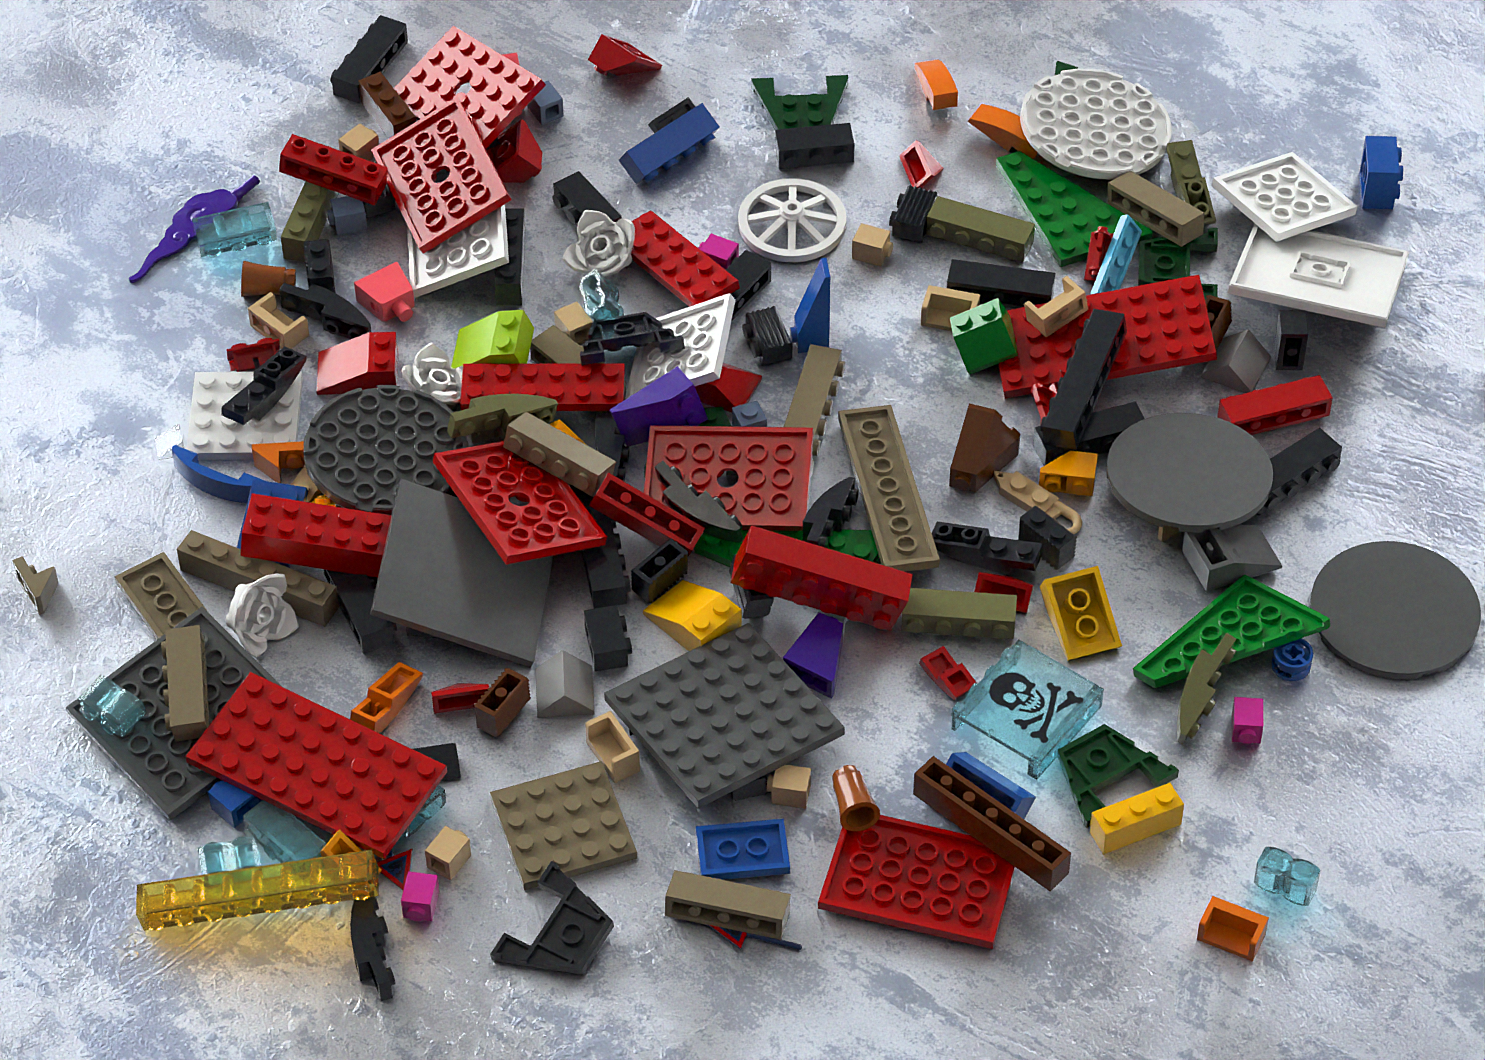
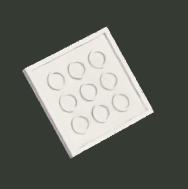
M1293 152L1214 177L1212 182L1213 188L1276 242L1356 215L1358 207Z
M505 204L424 254L418 248L407 225L409 276L415 298L509 263Z
M729 293L656 318L662 323V328H670L674 331L675 337L682 336L684 338L685 349L661 353L657 342H650L645 347H637L625 399L677 366L694 386L719 379L735 305L734 297Z
M300 371L278 403L261 420L252 418L245 425L222 416L221 408L253 381V372H195L186 449L197 453L198 460L253 459L252 444L297 442L303 381L302 371Z

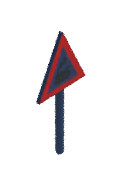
M413 848L394 855L393 850H391L388 854L389 858L375 863L382 870L380 873L402 890H404L408 871L410 872Z
M707 925L740 950L746 937L797 950L802 949V945L798 943Z

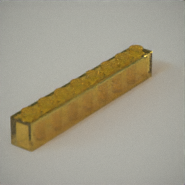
M365 850L137 884L136 916L144 931H156L166 927L188 926L193 923L207 921L217 922L221 919L243 918L267 912L277 913L281 910L304 909L309 906L336 904L348 900H365L369 897L379 896L378 864L373 851Z

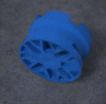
M1301 638L1275 647L1271 662L1273 672L1286 681H1299L1306 678L1310 673L1314 654L1311 645Z

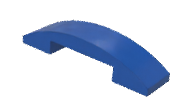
M173 445L171 448L174 466L178 472L196 488L220 499L248 503L253 479L262 480L245 472L239 479H235L200 465L197 453L177 445Z

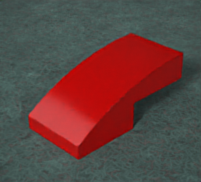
M944 646L922 657L919 661L920 666L927 675L953 700L978 687L977 682L963 663L957 664Z

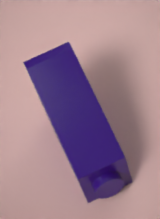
M818 612L783 656L784 662L807 687L831 699L835 694L843 643V623L832 616Z

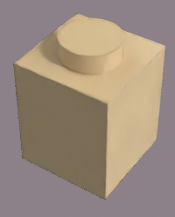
M359 123L338 139L339 150L370 161L374 158L371 149L379 145L378 135L374 130L368 129Z
M861 223L852 240V259L881 267L885 258H889L893 250V243L890 242V231Z
M578 302L554 311L555 327L566 332L579 345L588 341V333L593 321Z
M784 765L776 769L774 775L769 774L767 792H772V804L806 809L811 787V768Z
M444 826L425 850L427 868L449 880L453 879L471 856L470 839L459 830L454 831L447 826Z

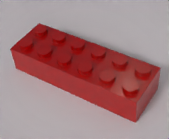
M252 493L242 530L240 556L350 574H363L378 578L391 515Z
M751 525L735 556L730 583L744 589L765 593L771 597L792 601L797 605L812 607L824 613L842 616L851 621L872 625L877 629L891 631L908 603L913 574Z

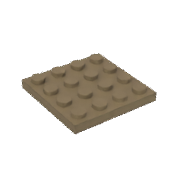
M602 761L490 792L493 807L524 890L538 887L537 882L551 861L555 862L567 877H574L637 859V850Z

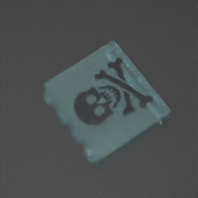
M1018 639L1011 648L1007 647L995 666L991 665L987 669L984 678L978 684L974 683L971 686L967 697L962 702L958 701L954 705L951 713V729L956 731L964 723L1028 760L1027 775L1037 780L1057 758V750L1070 743L1102 707L1104 688Z

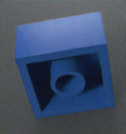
M1365 136L1359 171L1362 209L1393 210L1395 199L1400 197V184H1398V181L1403 180L1404 169L1403 165H1399L1402 159V148L1397 147V137Z

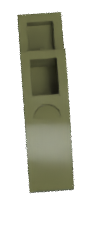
M1193 141L1167 143L1166 150L1171 166L1170 176L1176 196L1204 212V225L1215 224L1216 217L1205 177L1202 178Z
M496 394L472 398L469 409L450 414L447 432L452 439L468 436L483 430H492L501 426L506 434L507 426L525 412L549 423L554 421L558 403L555 399L529 394Z
M1228 633L1225 634L1212 655L1201 649L1188 674L1180 698L1177 715V741L1182 745L1187 737L1194 738L1201 727V724L1198 723L1199 719L1203 714L1208 716L1216 704V701L1213 700L1216 690L1213 687L1222 674L1218 670L1223 663L1228 665L1237 651L1233 648L1236 638Z

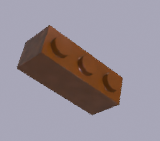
M381 72L358 80L362 105L388 138L416 122V116Z

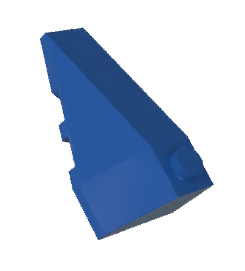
M821 258L794 315V327H790V339L792 343H796L798 353L808 352L810 344L829 348L831 277L827 258Z

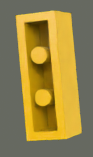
M1167 783L1092 812L1089 833L1104 855L1181 825L1184 803L1172 784Z

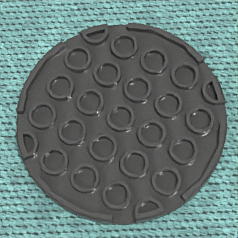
M377 385V388L365 390L357 388L348 391L325 404L310 422L304 437L303 450L308 475L326 497L347 509L392 516L397 488L401 479L450 495L453 490L434 465V453L467 448L469 444L466 436L451 439L447 428L450 414L453 411L440 400L419 390L413 392L400 389V386Z
M1167 413L1143 419L1125 429L1116 438L1107 458V479L1117 500L1139 518L1159 527H1163V525L1176 527L1181 532H1203V529L1213 528L1224 530L1243 523L1264 506L1268 500L1273 482V468L1270 458L1263 446L1252 435L1228 421L1197 413Z
M1370 542L1351 547L1339 553L1317 575L1310 598V608L1330 618V627L1327 630L1318 632L1325 646L1335 656L1339 655L1350 662V666L1374 676L1390 679L1422 678V675L1433 672L1440 673L1449 669L1465 653L1469 652L1476 640L1481 621L1478 595L1467 576L1442 555L1427 548L1405 542Z

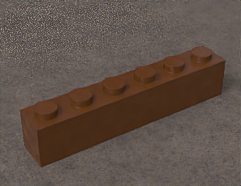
M932 756L914 773L913 795L1048 891H1052L1069 874L1070 851L935 756Z

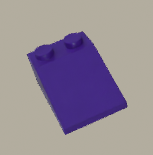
M678 366L610 409L620 434L625 435V445L629 447L649 442L650 426H699L708 419L694 384Z

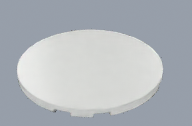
M1097 69L1063 70L1058 75L1052 77L1048 75L1040 79L1025 95L1020 113L1021 127L1027 141L1043 158L1061 169L1089 178L1115 179L1129 171L1137 175L1148 171L1158 164L1166 154L1167 143H1170L1172 134L1171 121L1166 109L1152 97L1153 94L1138 83L1134 85L1123 80V76Z

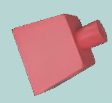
M397 261L354 282L356 301L381 321L386 322L397 316L400 321L405 322L412 317V308L415 306L413 289Z

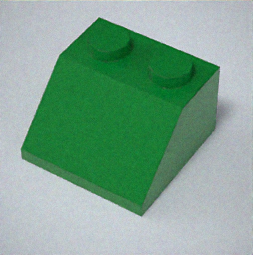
M998 298L950 317L953 338L969 375L1018 356L1011 316Z

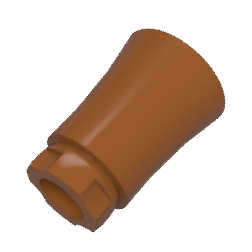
M243 260L241 297L267 295L270 292L274 295H280L279 289L283 283L296 286V269L256 264Z
M844 765L841 769L835 770L832 776L833 789L838 802L842 827L849 831H862L870 828L878 821L880 809L873 800L863 775L853 765Z

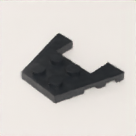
M647 312L594 320L588 333V341H585L583 345L584 351L580 352L581 365L605 362L604 350L615 352L621 350L622 347L632 345L634 347H645L650 342H657L661 353L685 349L684 338L682 336L675 337L674 331L670 328H662V323Z
M551 861L537 883L539 888L561 898L555 910L532 945H528L504 933L490 953V956L496 962L583 975L612 931L614 923L589 896H586L577 887L570 877H567L560 870V867L555 862Z

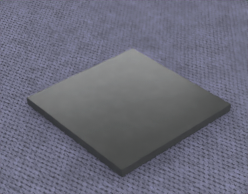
M401 479L397 488L370 615L531 667L535 660L553 555L506 565L459 498Z

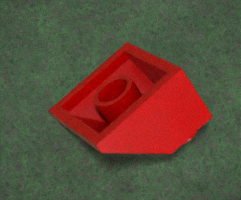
M601 34L588 58V61L596 65L594 69L605 76L608 73L619 76L660 70L663 66L630 43Z
M520 119L498 136L499 145L487 150L503 183H525L531 177L537 176L542 169L543 152L523 119Z
M723 363L719 379L695 386L701 403L713 407H723L725 411L732 413V407L749 402L762 380V375Z

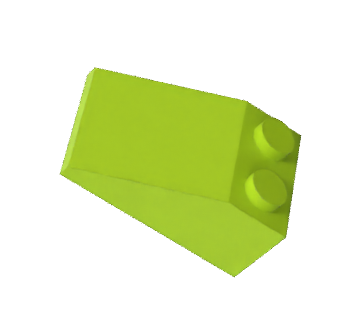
M498 311L459 329L451 367L457 368L463 366V364H527L534 326L525 311Z

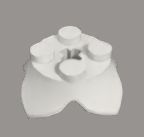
M585 210L577 225L578 242L569 245L564 252L562 260L574 271L591 274L599 279L616 274L632 261L631 251L635 240L634 224L628 219H619L617 222H613L606 214L600 211Z
M432 342L417 353L413 366L409 364L403 366L401 372L410 391H422L440 400L452 411L456 409L457 404L461 401L463 366L452 368L446 353Z
M284 574L266 575L247 585L240 584L235 589V595L231 601L229 613L226 616V625L233 629L244 648L254 657H258L265 652L267 640L283 639L299 628L295 611L290 604L281 598L287 587Z

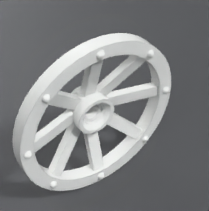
M780 179L765 183L746 196L739 208L738 228L744 242L756 253L781 262H804L827 254L839 244L846 230V211L839 197L819 183L804 179ZM789 191V200L785 202L770 196L775 193ZM797 191L805 192L816 197L800 203L796 200ZM759 201L777 209L749 215L752 208ZM826 202L833 209L836 216L808 209ZM777 219L758 238L752 233L748 225ZM807 219L836 226L833 232L825 239ZM782 227L788 229V249H781L766 244ZM802 228L817 244L804 249H795L796 229Z

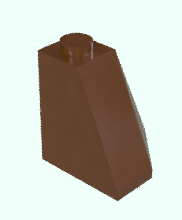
M969 403L950 467V487L976 493L993 478L994 471H1001L1018 456L1021 434L1014 427L1009 428L1002 422L1003 416L996 409Z

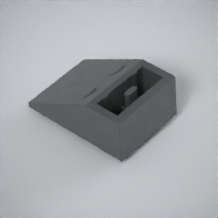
M1238 524L1224 530L1213 528L1203 529V532H1185L1182 552L1206 592L1233 584L1244 574L1252 578L1282 568L1281 562L1258 525Z

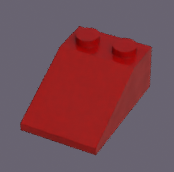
M369 332L318 352L317 395L344 394L357 388L362 390L377 388V385L397 386L398 345L396 332Z

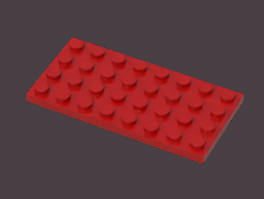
M1194 275L1086 295L1088 310L1048 337H1045L1027 320L1025 307L1007 310L1011 316L1018 356L999 363L1005 399L1031 394L1032 386L1036 383H1040L1047 388L1054 383L1058 389L1059 379L1064 377L1066 373L1067 361L1070 357H1073L1076 341L1082 337L1085 320L1090 318L1093 309L1125 314L1127 333L1107 380L1217 360L1200 276ZM1046 303L1038 304V305H1034V306L1039 309L1040 307H1042V306L1045 305Z
M252 672L248 674L185 756L188 764L333 835L338 830H341L356 846L382 859L386 858L447 773L446 765Z

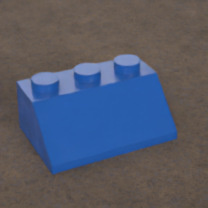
M967 752L952 753L946 763L947 766L1023 819H1025L1036 799V796Z

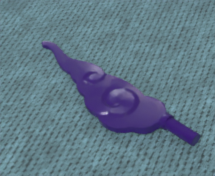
M253 175L232 191L218 189L208 193L197 194L190 198L183 208L175 213L172 219L173 224L166 229L165 237L148 254L140 270L129 277V282L134 283L142 279L158 261L181 251L191 240L210 230L221 217L235 211L238 207V202L243 196L260 183L259 178Z

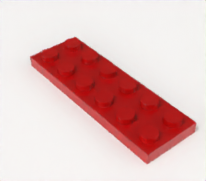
M650 210L631 221L635 227V240L631 251L632 260L689 307L729 293L731 294L740 289L739 281L653 211Z
M463 364L461 410L469 409L472 398L496 394H529L555 399L558 403L556 411H610L611 408L624 401L625 364Z

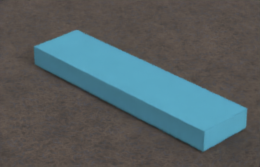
M1128 214L1122 215L1119 219L1090 295L1118 290L1121 287L1142 230Z

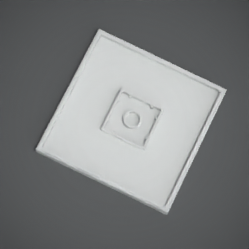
M1254 224L1230 281L1228 294L1386 328L1408 261L1409 252L1312 230L1276 242L1259 226Z

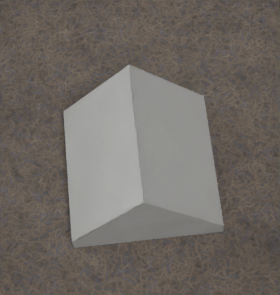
M1248 329L1222 339L1216 351L1217 360L1208 361L1201 374V378L1243 393H1248L1254 390L1270 361L1271 355Z
M561 650L535 669L537 718L595 714L592 665Z

